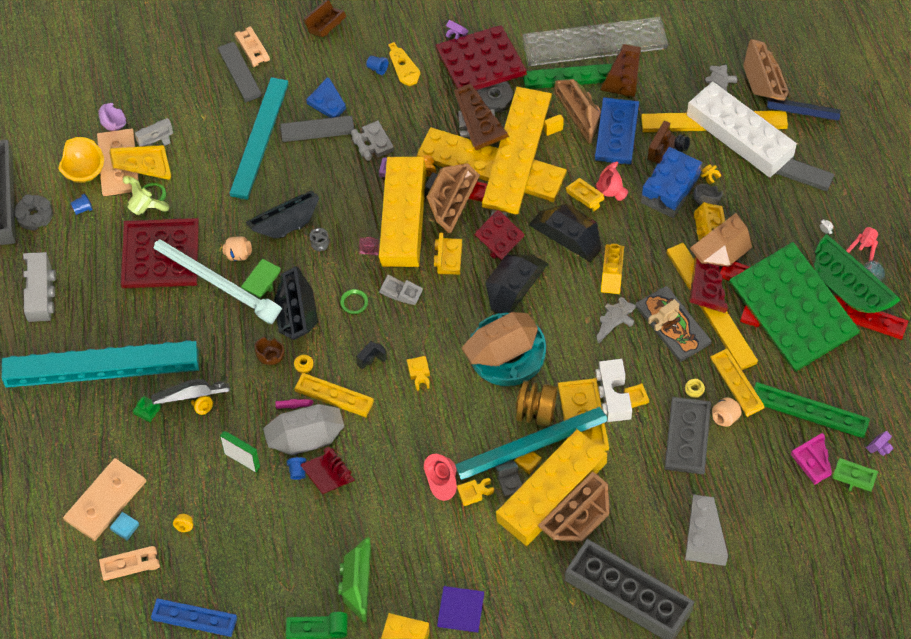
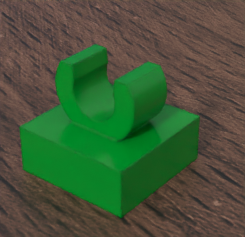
M143 396L133 409V413L150 423L161 406L160 404H152L151 399Z

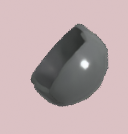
M707 184L697 185L693 193L694 199L699 205L703 202L718 205L723 195V191L719 192L717 186L711 187Z

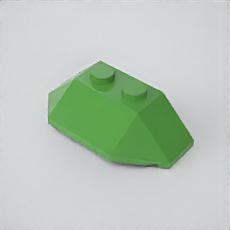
M366 537L344 556V563H340V575H343V582H339V595H342L343 602L362 622H367L371 557L370 537Z

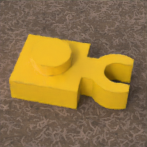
M426 356L407 359L411 380L416 379V390L419 391L420 383H425L427 389H429L430 381L427 377L430 376Z
M490 478L483 479L480 484L473 480L457 486L456 489L463 506L481 501L482 494L492 495L494 493V487L485 488L486 485L491 484Z

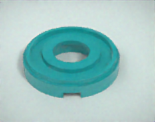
M500 313L484 319L479 323V327L474 333L509 313ZM538 327L532 349L523 353L516 362L504 363L500 366L471 365L479 376L490 383L501 386L522 384L524 380L529 381L544 364L546 356L545 337Z

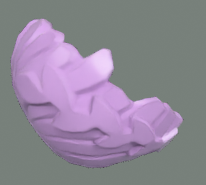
M113 103L104 104L100 107L98 111L99 120L103 127L109 131H117L125 126L126 118L121 109L114 108Z

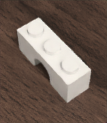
M622 359L600 361L598 369H595L597 381H600L601 384L598 387L599 395L604 400L602 410L606 414L608 422L630 420L632 407L629 393L620 394L613 390L614 387L625 384V371Z

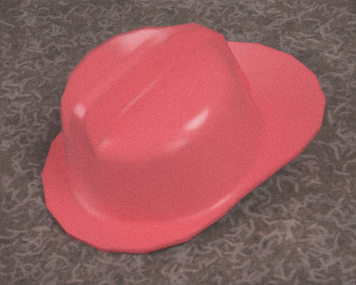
M431 454L424 461V470L430 489L437 499L442 501L449 500L456 493V465L450 458L440 454Z

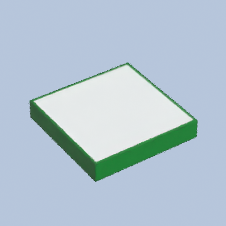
M223 431L220 439L224 454L257 473L260 469L257 449L227 431Z

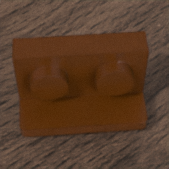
M663 121L649 146L647 160L660 164L669 147L675 148L674 142L677 136L672 135L670 122Z

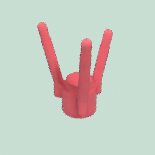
M871 227L865 228L863 233L858 235L857 239L846 251L850 253L859 242L861 243L859 250L872 246L868 266H871L875 248L878 244L876 240L878 232Z

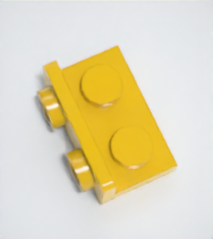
M703 202L694 211L699 240L725 221L723 206Z
M439 233V239H435V250L438 251V255H434V266H437L438 274L460 275L462 239L443 238V233Z

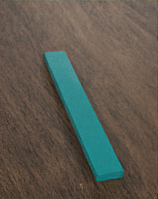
M270 78L230 191L231 197L248 200L288 87V80Z
M597 407L455 464L456 472L460 479L463 480L570 437L576 430L582 432L608 421L607 416L600 407Z

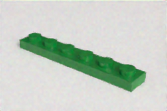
M612 64L527 71V75L523 76L524 88L555 87V81L570 79H574L580 85L603 83Z
M758 382L755 384L754 390L764 404V407L857 437H865L870 418Z

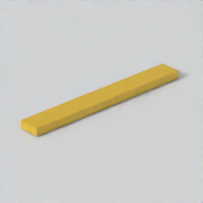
M754 111L775 128L787 129L786 111ZM687 113L641 115L642 132H658L664 120L671 123L670 131L672 132L707 131L688 117Z
M681 243L667 249L666 253L689 290H691L694 258L685 244ZM700 306L740 369L745 370L758 363L757 358L728 312L723 313Z

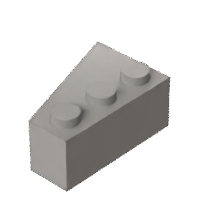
M46 252L23 253V259L27 265V271H24V278H26L24 313L28 322L51 321V313H54L52 297H55V287L53 286V281L56 280L55 269L52 270Z
M693 495L685 560L726 566L728 554L714 497Z

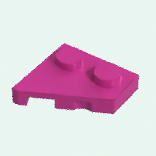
M823 433L791 452V456L814 485L829 477L832 473Z

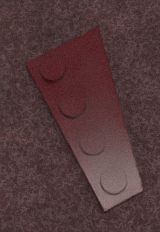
M695 255L689 302L726 313L728 307L724 300L726 295L725 290L722 288L721 282L723 279L719 271L720 265L701 263Z

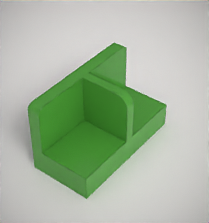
M262 259L243 283L242 289L261 298L266 291L272 292V283L281 272V268Z
M839 458L833 479L850 484L849 491L852 490L853 486L871 492L878 471Z

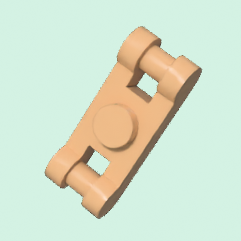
M251 26L245 28V31L234 33L237 42L241 45L253 67L258 66L260 62L264 61L265 63L270 60L268 53Z

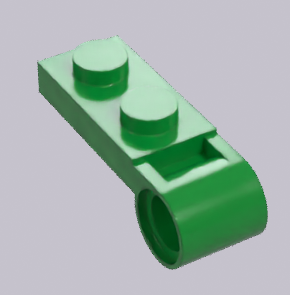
M333 612L329 616L287 617L286 639L344 638L348 635V615L344 612Z

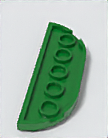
M828 234L821 239L815 250V271L825 285L847 305L860 312L874 313L891 308L900 301V298Z

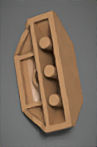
M751 39L748 44L743 67L753 94L784 101L789 91L779 64L772 53L766 49L767 45L765 42Z
M574 79L555 81V94L588 144L592 143L601 115L599 106L593 103L590 93L586 92L583 86Z
M468 163L441 168L427 195L436 222L448 233L452 232L480 176Z
M736 212L690 247V249L701 263L730 266L752 248V243L747 225Z
M511 312L478 329L463 345L462 351L471 364L500 366L532 349L538 327L528 313Z
M592 472L538 527L553 540L583 542L609 516L608 484Z

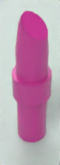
M290 399L275 401L276 409H296L298 407L311 406L313 400Z

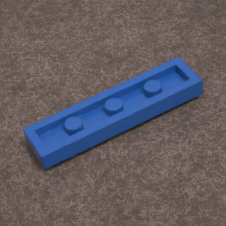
M157 598L151 619L153 621L232 637L237 615Z

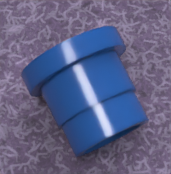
M371 55L367 60V68L376 71L379 75H383L388 68V59Z
M85 193L81 195L82 197L71 202L76 215L87 210H93Z
M297 457L287 460L290 479L299 480L305 478V471L300 465L307 462L306 458Z

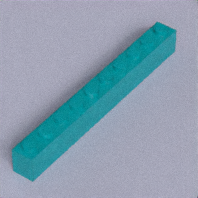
M190 340L178 343L165 342L156 345L145 344L144 346L129 345L122 348L108 347L99 350L87 349L86 351H67L65 353L50 352L43 355L30 354L28 356L2 358V381L5 388L199 371L197 342Z

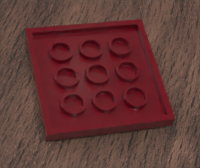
M502 25L435 45L436 51L456 89L471 83L475 90H479L527 75L526 68Z
M199 218L124 221L121 287L198 286L197 274L155 250L153 247L155 242L161 239L198 262Z

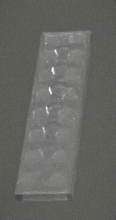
M661 17L522 34L528 66L617 55L623 44L641 47V52L668 48Z

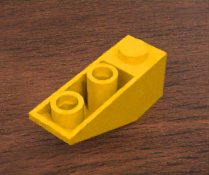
M606 244L601 292L620 294L624 246Z

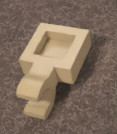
M674 299L662 307L657 314L651 315L648 323L657 322L658 324L655 325L654 330H660L662 324L672 321L678 316L680 304Z

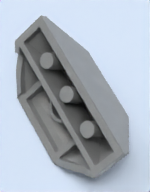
M317 404L280 414L265 426L263 430L268 447L294 455L330 445L344 428V423L339 408Z

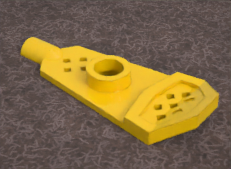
M395 42L388 44L391 49L389 55L399 82L407 86L417 84L421 74L420 70L405 51L396 46Z

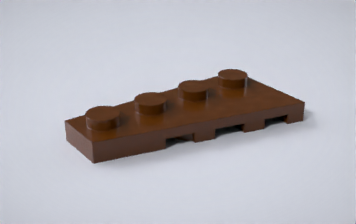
M622 45L609 73H607L601 85L600 91L635 97L641 47Z
M471 83L454 90L476 151L509 137L506 130L501 126Z

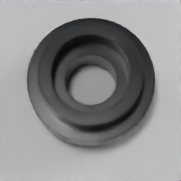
M681 133L675 138L674 145L677 151H687L690 146V138L685 134Z

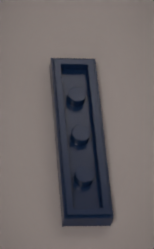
M769 98L767 105L769 109L832 120H839L841 109L789 100L782 101Z

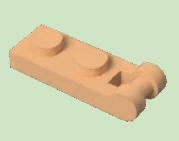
M146 547L99 559L103 580L106 581L145 570L158 569L160 564L159 560L156 559V547ZM148 557V561L142 562V558Z

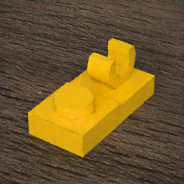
M578 178L566 187L569 195L588 208H592L593 211L600 208L599 202L604 200V194L581 178Z

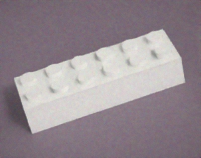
M713 81L688 103V117L768 177H772L794 156L796 142Z

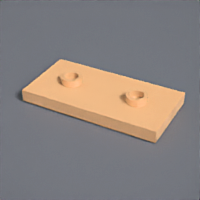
M125 129L97 133L98 146L104 155V165L100 172L103 196L131 193L132 185L129 183L124 184L123 177L131 176L139 181L138 173L113 168L109 151L110 148L135 147L134 130Z
M114 458L65 514L63 519L93 541H96L146 483V479Z

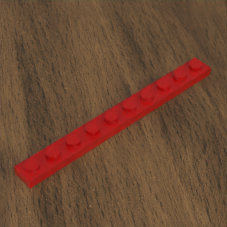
M733 262L730 266H723L720 274H722L723 279L730 281L731 278L750 268V266ZM834 295L855 324L902 340L909 322L908 320L882 311L874 313L857 311L847 305L840 297Z

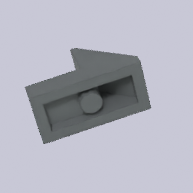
M514 460L493 467L505 499L510 498L522 486L518 475V466Z

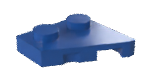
M328 77L306 99L309 106L329 118L339 117L346 109L345 103Z

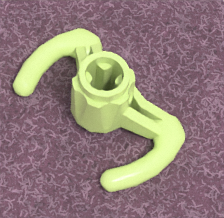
M131 176L123 177L124 184L129 183L132 185L133 196L128 202L129 205L127 207L137 215L143 214L147 208H157L164 212L169 210L170 207L165 201L155 200L151 197L152 193L149 190L141 189L140 182Z

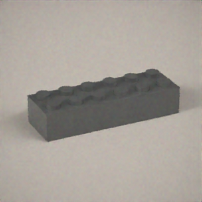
M1 140L0 245L16 243L13 152L9 141Z
M588 539L565 572L566 582L662 639H675L693 611L695 601Z

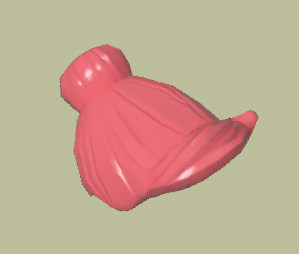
M613 162L602 171L599 181L596 183V188L604 196H614L617 201H622L627 196L628 190L623 187L622 178L616 170L618 162Z

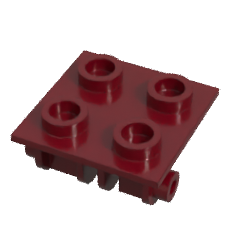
M499 210L474 234L490 249V256L493 259L499 258L501 260L525 236Z
M326 447L323 450L324 455L300 465L322 495L355 481L351 475V470L347 469L344 461H341L342 459L337 457L335 450L330 447Z

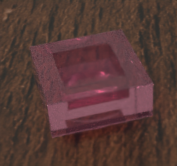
M360 237V254L379 255V239Z

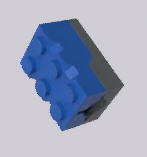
M669 147L663 155L660 164L654 169L652 176L644 184L641 203L674 219L700 179L702 162Z

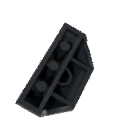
M312 190L255 216L251 220L246 221V225L254 232L275 239L285 237L287 233L299 230L309 223L319 197Z
M568 204L540 211L529 224L532 228L590 263L601 251L597 222Z
M532 254L506 255L485 282L491 311L496 314L513 312L547 267L548 263Z
M297 266L281 274V282L278 285L274 298V303L282 308L277 316L279 333L293 340L309 333L318 323L313 289Z

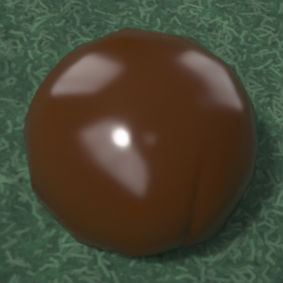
M262 337L254 345L256 358L264 365L278 364L284 358V346L276 338L267 340L266 337Z

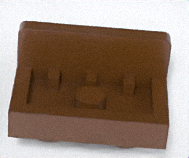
M325 0L307 15L303 21L310 34L324 37L347 16L343 10L333 8L330 0Z

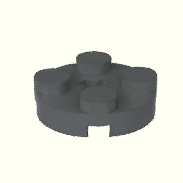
M506 81L477 90V93L488 108L494 109L495 112H504L513 100V90ZM498 93V97H492L491 95Z
M25 195L15 207L16 220L22 228L27 230H37V227L46 226L53 216L50 201L38 195ZM36 210L38 213L31 215L30 212Z

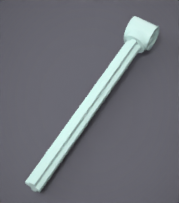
M161 239L155 242L153 247L155 250L255 309L256 315L265 322L272 325L281 312L282 308L267 298L258 299Z

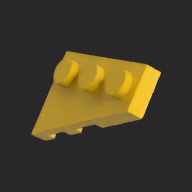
M164 145L110 148L109 154L113 168L170 180L171 173Z

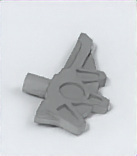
M727 65L711 66L710 71L712 74L705 79L706 83L710 84L713 81L726 92L728 83H737V76H728Z
M623 297L619 298V303L607 304L605 306L607 313L605 316L600 317L602 325L600 332L597 334V342L600 344L615 326L623 322L631 327L634 320L628 317V314L635 309L636 305L628 303Z

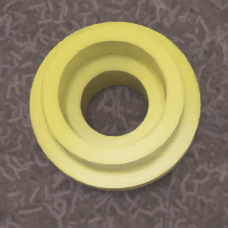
M691 379L685 385L686 394L692 398H698L704 393L705 386L699 379Z

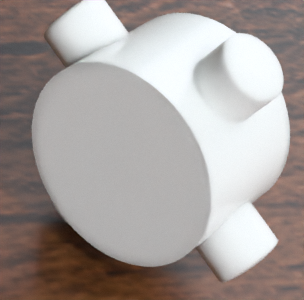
M821 220L820 229L826 234H832V223L828 220Z

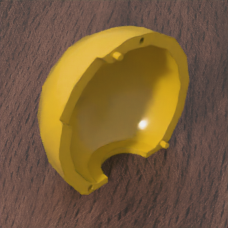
M75 137L65 142L63 157L58 169L66 179L76 183H85L93 180L100 174L104 165V155L95 141L85 137Z

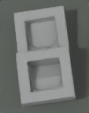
M387 275L379 293L403 303L415 305L423 288L408 280L404 283Z

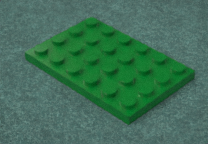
M794 242L781 248L729 281L794 372H797L860 332Z

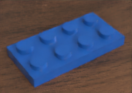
M603 97L595 153L596 161L618 162L631 165L639 101Z

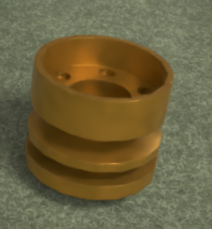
M524 380L517 397L516 420L522 422L524 414H527L526 423H530L533 415H536L537 425L550 427L558 387L544 384L542 391L537 392V382H534L532 389L529 390L530 382Z

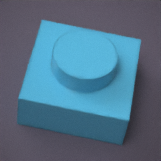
M122 512L110 529L120 537L128 540L138 528L139 522Z

